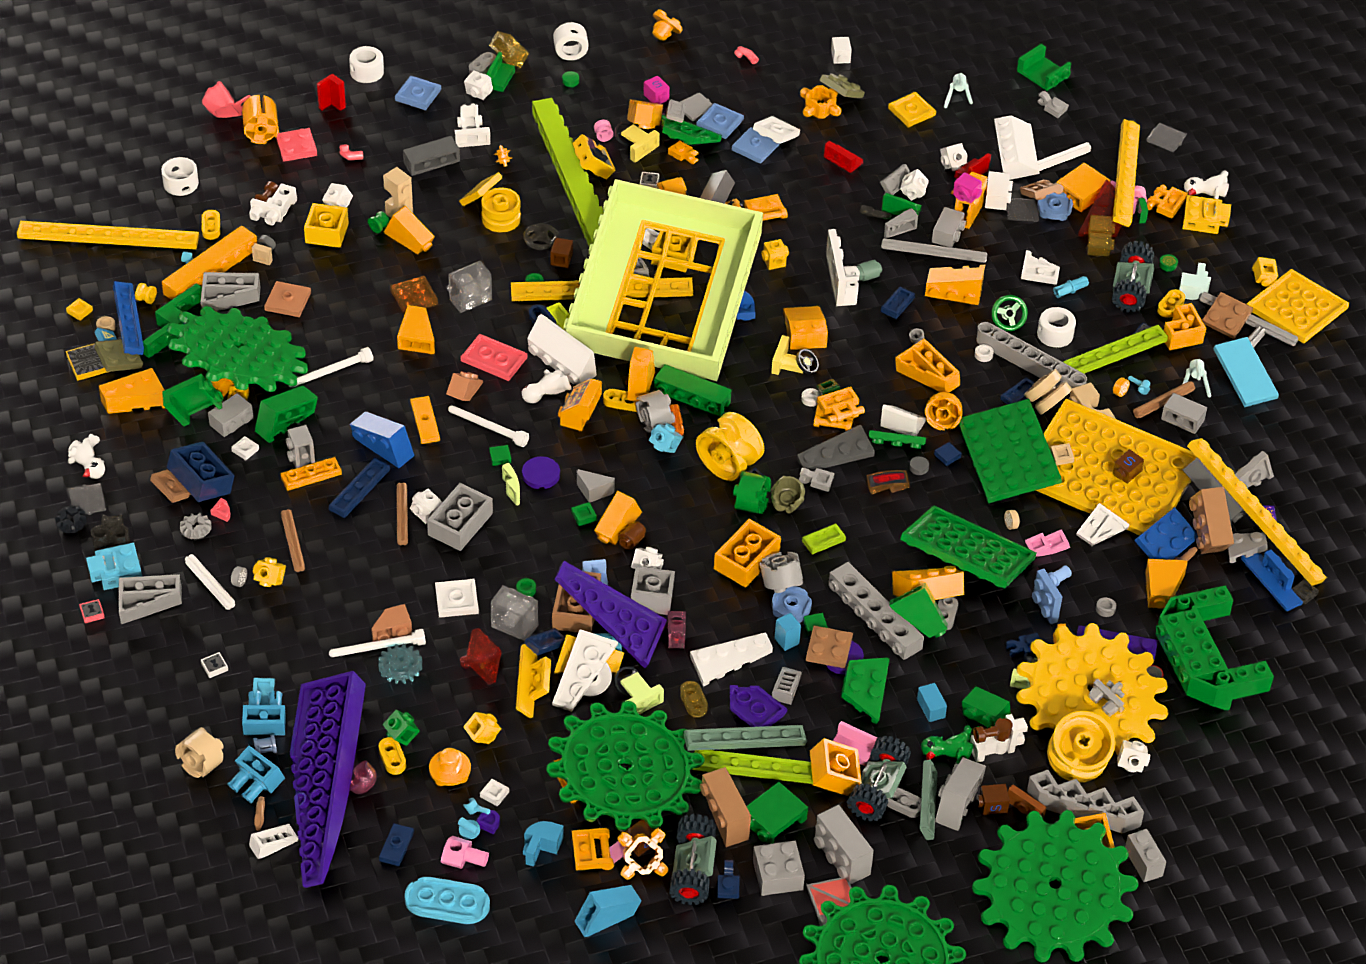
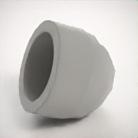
M918 328L911 330L909 333L911 342L916 344L923 340V330Z

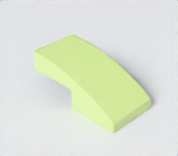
M507 463L502 466V479L506 482V494L517 506L520 504L519 481L514 469Z

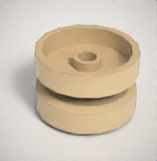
M1057 369L1042 376L1024 393L1025 397L1030 399V402L1041 397L1035 404V409L1040 415L1052 408L1072 390L1067 382H1062L1055 387L1062 377Z

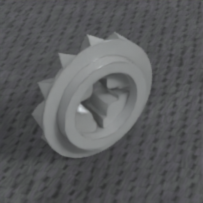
M191 513L189 517L184 516V520L180 521L181 533L190 539L202 538L211 530V520L208 519L207 515L202 516L200 513L193 515ZM195 523H198L199 525H196V527H194V529H193L192 525H195Z

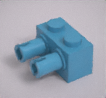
M254 691L249 692L248 705H243V735H285L286 713L285 705H282V693L280 691L276 692V699L274 696L275 691L269 693V705H261V692L256 691L255 699Z
M248 746L235 760L240 767V771L227 784L232 790L238 792L249 779H253L254 782L241 794L249 803H252L263 790L272 793L285 777L275 764L251 746Z

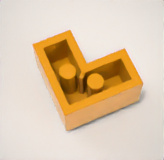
M1192 303L1175 306L1172 321L1165 322L1164 332L1168 336L1165 344L1169 350L1203 343L1206 327Z

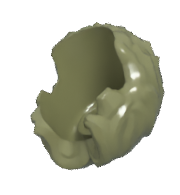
M791 476L780 478L771 488V499L774 508L778 511L785 510L787 513L795 511L805 499L803 483Z

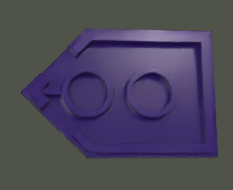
M730 685V710L750 727L772 726L785 716L788 710L759 686L738 687V685Z

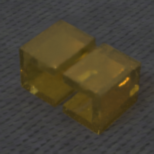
M497 31L489 44L497 54L502 52V59L510 65L522 67L529 55V52L512 35Z
M1090 216L1088 225V237L1090 239H1088L1087 255L1109 256L1110 251L1114 250V239H1111V235L1114 234L1115 223H1112V216Z

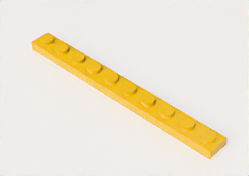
M1124 119L1121 124L1113 221L1129 227L1132 223L1140 125L1134 121Z
M20 221L17 237L20 239L197 249L199 232Z
M660 278L654 297L693 296L692 278ZM579 281L511 282L512 301L574 299L575 289L579 288L580 284ZM631 281L626 297H648L651 285Z
M1200 438L1192 440L1187 445L1311 586L1322 583L1327 578L1322 573L1321 568L1315 565L1309 555L1297 545L1295 539L1290 537L1285 532L1284 527L1277 523L1271 513L1259 503L1258 498L1252 495L1246 485L1234 475L1233 470L1224 464L1221 457L1210 448L1208 442Z

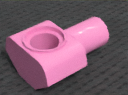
M451 836L444 847L441 863L460 869L463 868L465 862L485 867L489 853L471 848L472 841Z

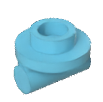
M463 817L458 821L461 837L464 839H474L479 835L480 826L476 821L466 820Z

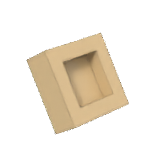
M255 243L252 247L253 261L270 265L272 262L271 248Z
M1069 443L1051 446L1050 451L1056 466L1074 463V455Z

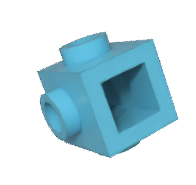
M668 423L665 425L657 424L651 431L649 441L654 444L653 447L661 452L675 453L683 436L675 431L676 428Z

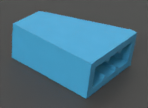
M631 885L590 892L574 922L583 936L588 937L633 916L641 903V899Z

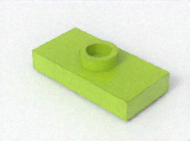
M837 524L802 538V542L811 554L846 541V536Z

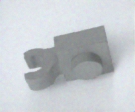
M1042 91L1039 94L1041 98L1037 102L1045 106L1044 110L1056 118H1059L1068 110V104L1056 97L1051 99L1046 91Z
M802 468L799 480L804 484L811 482V487L829 492L835 473L816 468L815 472Z

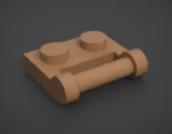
M1046 179L1020 187L1022 195L1036 200H1042L1051 193L1061 194L1064 190L1062 184H1053Z

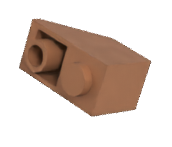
M461 371L460 374L453 373L446 394L462 401H470L482 385L483 380L478 379V375L471 372Z
M405 604L384 610L372 627L373 642L412 635V623Z

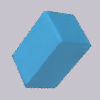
M791 613L778 618L775 627L776 641L784 651L798 645L800 642V623Z
M932 683L919 687L917 700L927 720L932 722L945 718L947 705L936 684Z

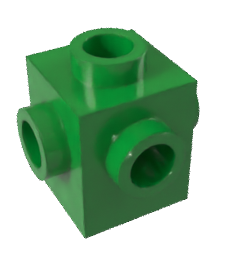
M395 710L383 723L387 730V736L392 737L395 741L405 746L420 732L413 722L415 719L408 712L402 713Z

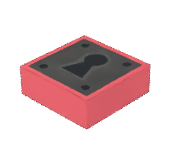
M99 599L79 604L85 623L104 618Z

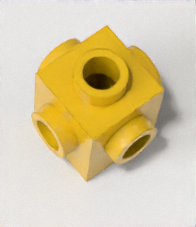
M782 240L765 242L764 250L761 254L768 269L786 267V258L789 255L787 246H784Z
M265 557V560H258L253 568V580L260 581L259 585L266 587L281 585L286 565L276 563L277 559Z
M475 712L464 725V729L472 740L477 743L490 744L501 730L496 723L497 719L493 715Z

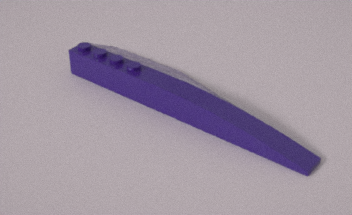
M354 671L301 684L290 757L293 759L291 768L295 779L293 781V788L296 790L294 800L296 821L299 825L298 839L301 841L299 852L300 856H302V884L305 888L324 883L345 814L366 686Z

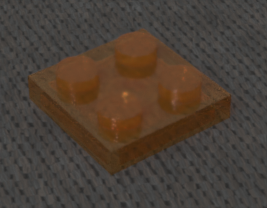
M425 276L390 285L391 292L403 314H405L408 305L427 308L438 304V299Z

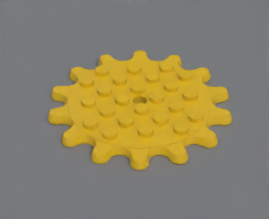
M1094 623L1085 627L1083 636H1075L1066 626H1059L1054 633L1057 639L1056 644H1047L1039 639L1031 643L1030 649L1036 654L1037 662H1022L1017 666V673L1028 678L1030 687L1020 690L1016 695L1019 703L1031 704L1037 709V714L1030 720L1031 728L1042 730L1048 727L1055 730L1059 721L1066 715L1076 711H1088L1098 714L1111 726L1115 735V752L1117 755L1123 740L1129 741L1131 738H1139L1145 743L1154 741L1155 733L1149 727L1148 721L1150 719L1164 720L1168 716L1166 706L1156 702L1154 696L1157 693L1165 692L1168 684L1164 678H1156L1148 674L1147 668L1154 662L1151 653L1144 652L1137 655L1128 650L1129 636L1126 633H1119L1114 639L1108 640L1100 635L1099 627ZM1097 679L1106 687H1108L1106 684L1109 681L1114 684L1121 682L1123 684L1121 691L1125 695L1123 698H1120L1117 694L1116 696L1124 702L1123 707L1125 709L1121 713L1117 711L1109 717L1102 710V707L1108 701L1103 697L1100 701L1094 703L1088 697L1090 692L1088 687H1094L1093 682Z

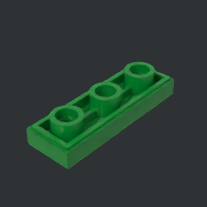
M869 431V438L872 439V443L877 444L890 441L893 446H902V443L910 444V448L921 449V446H924L926 442V437Z

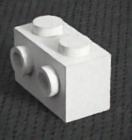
M989 171L985 208L1006 210L1007 203L1011 202L1012 194L1008 193V191H1012L1013 181H1009L1010 173Z

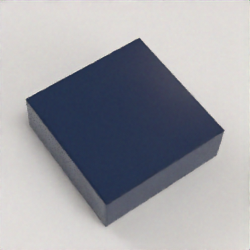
M950 442L939 447L934 452V455L946 466L961 458V452Z

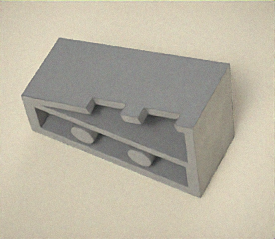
M204 272L201 307L208 306L214 311H221L259 301L261 288L259 273Z
M180 575L119 578V616L121 624L182 604Z
M964 757L959 764L954 765L952 774L948 775L945 785L941 786L938 794L941 800L935 820L936 823L959 831L962 817L966 816L968 812L966 808L970 801L973 802L982 783L986 769L985 765Z

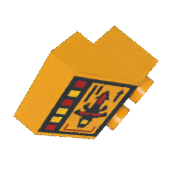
M589 379L574 386L570 394L567 393L565 404L560 407L558 412L561 426L582 431L602 394V381Z

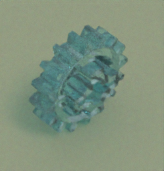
M395 644L393 649L387 647V652L382 651V657L378 658L379 672H381L382 677L387 676L388 682L394 679L395 684H398L399 680H402L404 684L406 679L413 681V675L419 676V671L422 670V656H419V651H413V646L406 648V644H403L402 647Z

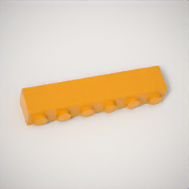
M241 225L162 281L163 294L173 300L196 283L202 287L204 272L224 273L252 253L253 245L257 244V236Z

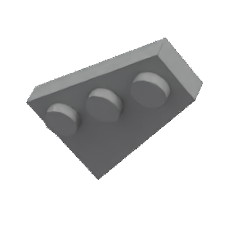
M1264 451L1254 456L1248 464L1240 468L1235 474L1246 485L1247 489L1252 485L1255 487L1260 485L1261 480L1264 478L1271 479L1274 477L1269 457Z

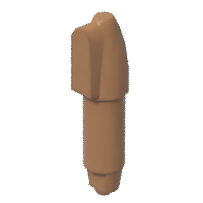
M1193 547L1175 560L1188 561L1196 554L1198 549Z
M263 796L258 797L254 824L257 831L261 830L264 823L265 798Z

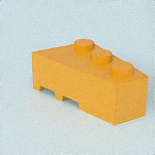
M980 265L979 268L963 266V269H953L952 267L930 268L925 296L979 305L985 265Z

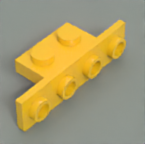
M523 644L520 651L516 709L527 717L532 718L534 714V701L549 693L551 660L546 656L538 660V656L526 644Z

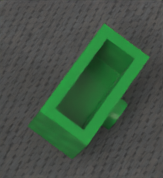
M975 687L962 701L963 716L977 721L986 727L995 726L997 719H1003L1006 715L1011 714L1010 701L979 687Z

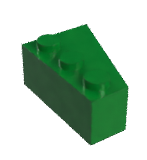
M302 385L262 400L255 432L271 443L274 441V436L280 432L283 434L287 432V427L291 424H298L313 414L318 397Z

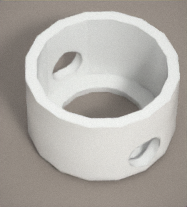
M571 22L562 24L555 30L553 39L555 51L559 57L565 60H577L586 54L588 39L583 26ZM569 41L579 42L574 46H564Z
M363 46L353 50L350 54V74L353 79L362 83H371L383 76L384 63L380 50L371 46Z
M178 157L170 159L163 164L161 169L163 185L168 193L183 196L197 189L199 184L197 167L192 160ZM173 167H179L177 171L172 172Z
M1060 307L1046 309L1039 318L1038 338L1042 343L1051 347H1064L1068 345L1074 337L1076 326L1074 315ZM1051 324H1060V325H1063V326H1062V327H1056V326H1053V325H1051Z

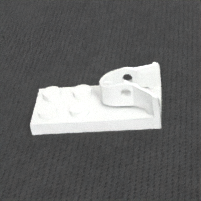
M836 229L828 230L826 257L836 306L857 304L860 272L856 266L843 267V249L839 248L841 246L840 236H837Z

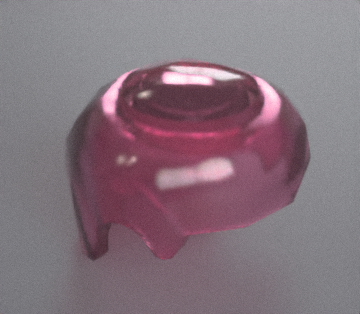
M367 761L361 762L354 768L355 778L351 780L349 789L353 793L363 794L368 792L375 784L377 773Z

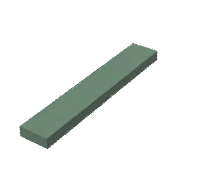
M803 725L685 730L683 734L687 751L805 746L807 743Z

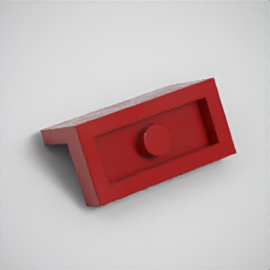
M331 74L317 83L320 110H324L331 104L340 111L346 108L343 80Z
M831 141L825 144L824 157L848 172H853L863 164V159L840 145H836Z
M987 153L979 160L976 158L972 159L955 171L954 177L958 179L964 172L967 174L974 172L983 175L988 171L991 154Z

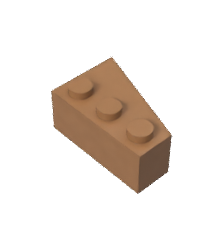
M726 767L703 774L700 789L703 796H706L725 847L749 840L751 814Z

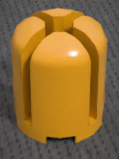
M253 95L246 99L242 108L244 135L246 134L252 143L266 144V141L271 140L273 137L276 138L279 133L276 104L270 97L265 95L262 97V108L260 95Z

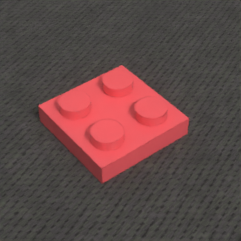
M310 128L278 133L276 141L283 162L317 156V149Z

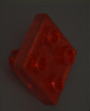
M479 628L473 629L468 653L466 656L461 657L460 662L464 669L472 667L490 685L496 683L502 651Z

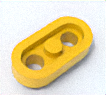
M207 210L202 214V235L209 240L220 236V214L216 210Z
M1176 289L1169 291L1158 304V314L1165 318L1173 317L1175 306L1184 304L1185 294Z
M392 737L382 739L379 742V754L387 772L393 775L402 773L406 769V759L399 742L395 741Z

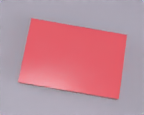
M482 334L476 337L461 356L462 362L507 381L513 377L527 359V353Z

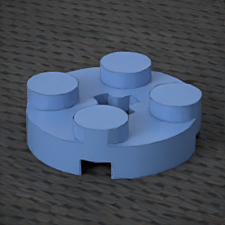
M1064 192L1061 194H1048L1046 198L1038 200L1037 203L1040 217L1065 221L1073 208L1072 199L1070 198L1069 200Z
M792 586L782 593H774L772 609L775 617L780 618L791 613L800 623L803 621V617L809 615L811 611L812 600L808 597V593L800 587ZM791 602H795L794 606H790L788 604H790Z

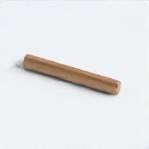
M1192 381L1186 382L1133 410L1134 416L1141 418L1163 407L1173 393L1184 396L1194 391V383Z
M406 483L397 484V543L399 545H407Z
M289 509L283 510L281 517L294 570L296 572L304 571L305 564L292 512Z

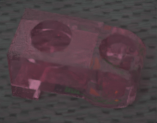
M668 611V648H685L686 611ZM674 617H680L682 620H671V619L674 618Z

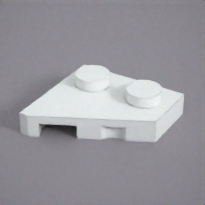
M1026 250L1021 279L1057 285L1060 267L1047 262L1042 257L1037 259L1031 256L1032 252Z
M1099 503L1076 535L1093 546L1128 529L1130 524Z

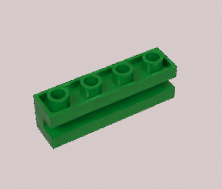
M664 364L654 378V391L660 390L664 395L668 394L669 397L677 401L684 402L720 417L724 413V407H728L731 403V389Z

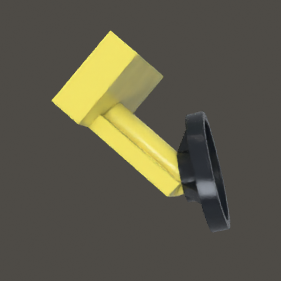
M621 122L615 127L614 135L616 140L622 145H631L630 160L633 162H637L659 147V132L655 130L648 134L629 122ZM620 125H628L622 131L617 132ZM618 135H622L624 138L628 139L631 143H625V142H623V141L619 138Z
M782 335L772 360V374L779 375L781 369L802 374L803 372L807 374L816 372L819 363L815 354L808 349L800 350L796 356L787 354L789 337ZM801 352H805L809 354L812 358H809L807 356L803 357L800 354ZM814 360L815 369L813 371H810L809 367L812 365L811 361Z

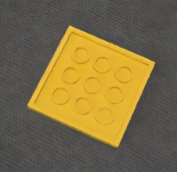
M1290 269L1249 301L1247 305L1253 307L1252 313L1297 336L1299 341L1305 343L1348 309L1349 302Z

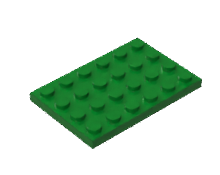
M1030 399L961 418L958 426L988 503L1062 483L1060 473Z
M936 506L931 507L902 533L900 539L909 546L917 547L926 554L934 555L946 563L958 566L963 571L971 572L978 578L986 579L995 586L1006 588L1035 560L1037 552Z

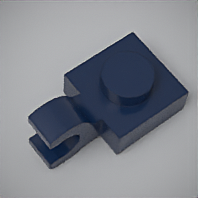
M725 860L724 875H718L717 898L739 899V876L733 875V860Z

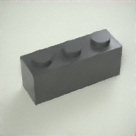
M448 136L404 149L403 161L409 173L413 176L460 162V149L453 137Z

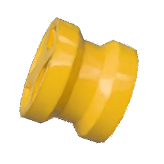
M140 283L135 292V299L138 301L144 300L146 303L152 304L156 298L157 288L154 286L148 287L146 284Z

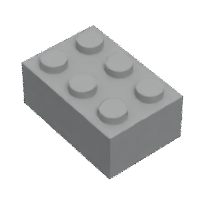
M459 483L428 518V535L461 551L493 514L492 498Z
M837 805L817 815L815 844L818 848H822L830 864L833 863L837 868L839 876L842 879L846 878L850 884L871 874L874 850L842 808Z

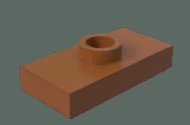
M1015 785L1008 789L1009 803L1026 815L1032 811H1037L1044 820L1047 808L1045 805Z

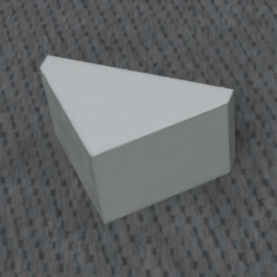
M578 469L577 486L587 501L593 502L614 493L615 478Z

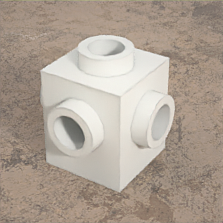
M474 70L464 81L466 93L482 100L493 89L491 77Z
M962 143L940 149L942 155L941 162L945 169L951 168L952 171L960 169L961 165L967 164V153L963 149Z
M916 169L904 176L900 190L910 200L917 197L921 198L926 192L929 180Z
M331 183L322 201L325 205L347 207L353 195L346 185Z
M426 489L413 496L410 509L426 524L428 518L442 504V501L429 489Z
M646 547V549L637 548L631 568L644 567L661 570L664 561L661 559L663 554L657 553L658 549Z
M1123 740L1117 757L1118 766L1124 767L1129 772H1142L1143 767L1148 766L1150 760L1147 746L1139 741L1130 742Z

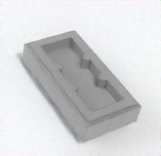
M906 164L901 165L880 181L886 193L894 195L900 190L903 182L902 179L906 174L910 173Z

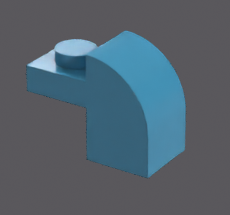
M542 821L534 823L527 828L524 833L525 846L523 850V855L526 856V865L534 867L540 850L557 854L563 840V825Z

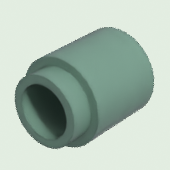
M876 260L857 265L860 272L858 281L877 278L882 272V267Z

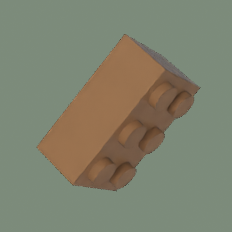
M1224 487L1201 489L1189 501L1190 510L1194 514L1193 527L1197 530L1198 535L1196 539L1197 547L1200 549L1201 554L1224 551L1234 544Z
M583 571L601 581V573ZM559 584L552 613V629L577 633L581 629L592 633L595 619Z

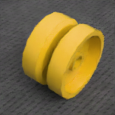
M494 188L483 195L481 200L482 222L487 229L501 233L511 231L519 225L521 220L520 197L515 191L508 188Z

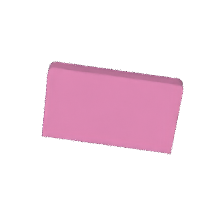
M841 721L838 726V734L833 741L858 749L859 763L866 767L867 763L871 760L870 753L877 738Z

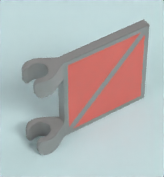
M837 878L807 885V890L820 926L825 925L827 922V918L821 912V904L823 902L832 901L840 907L849 905V891L852 887L846 878Z

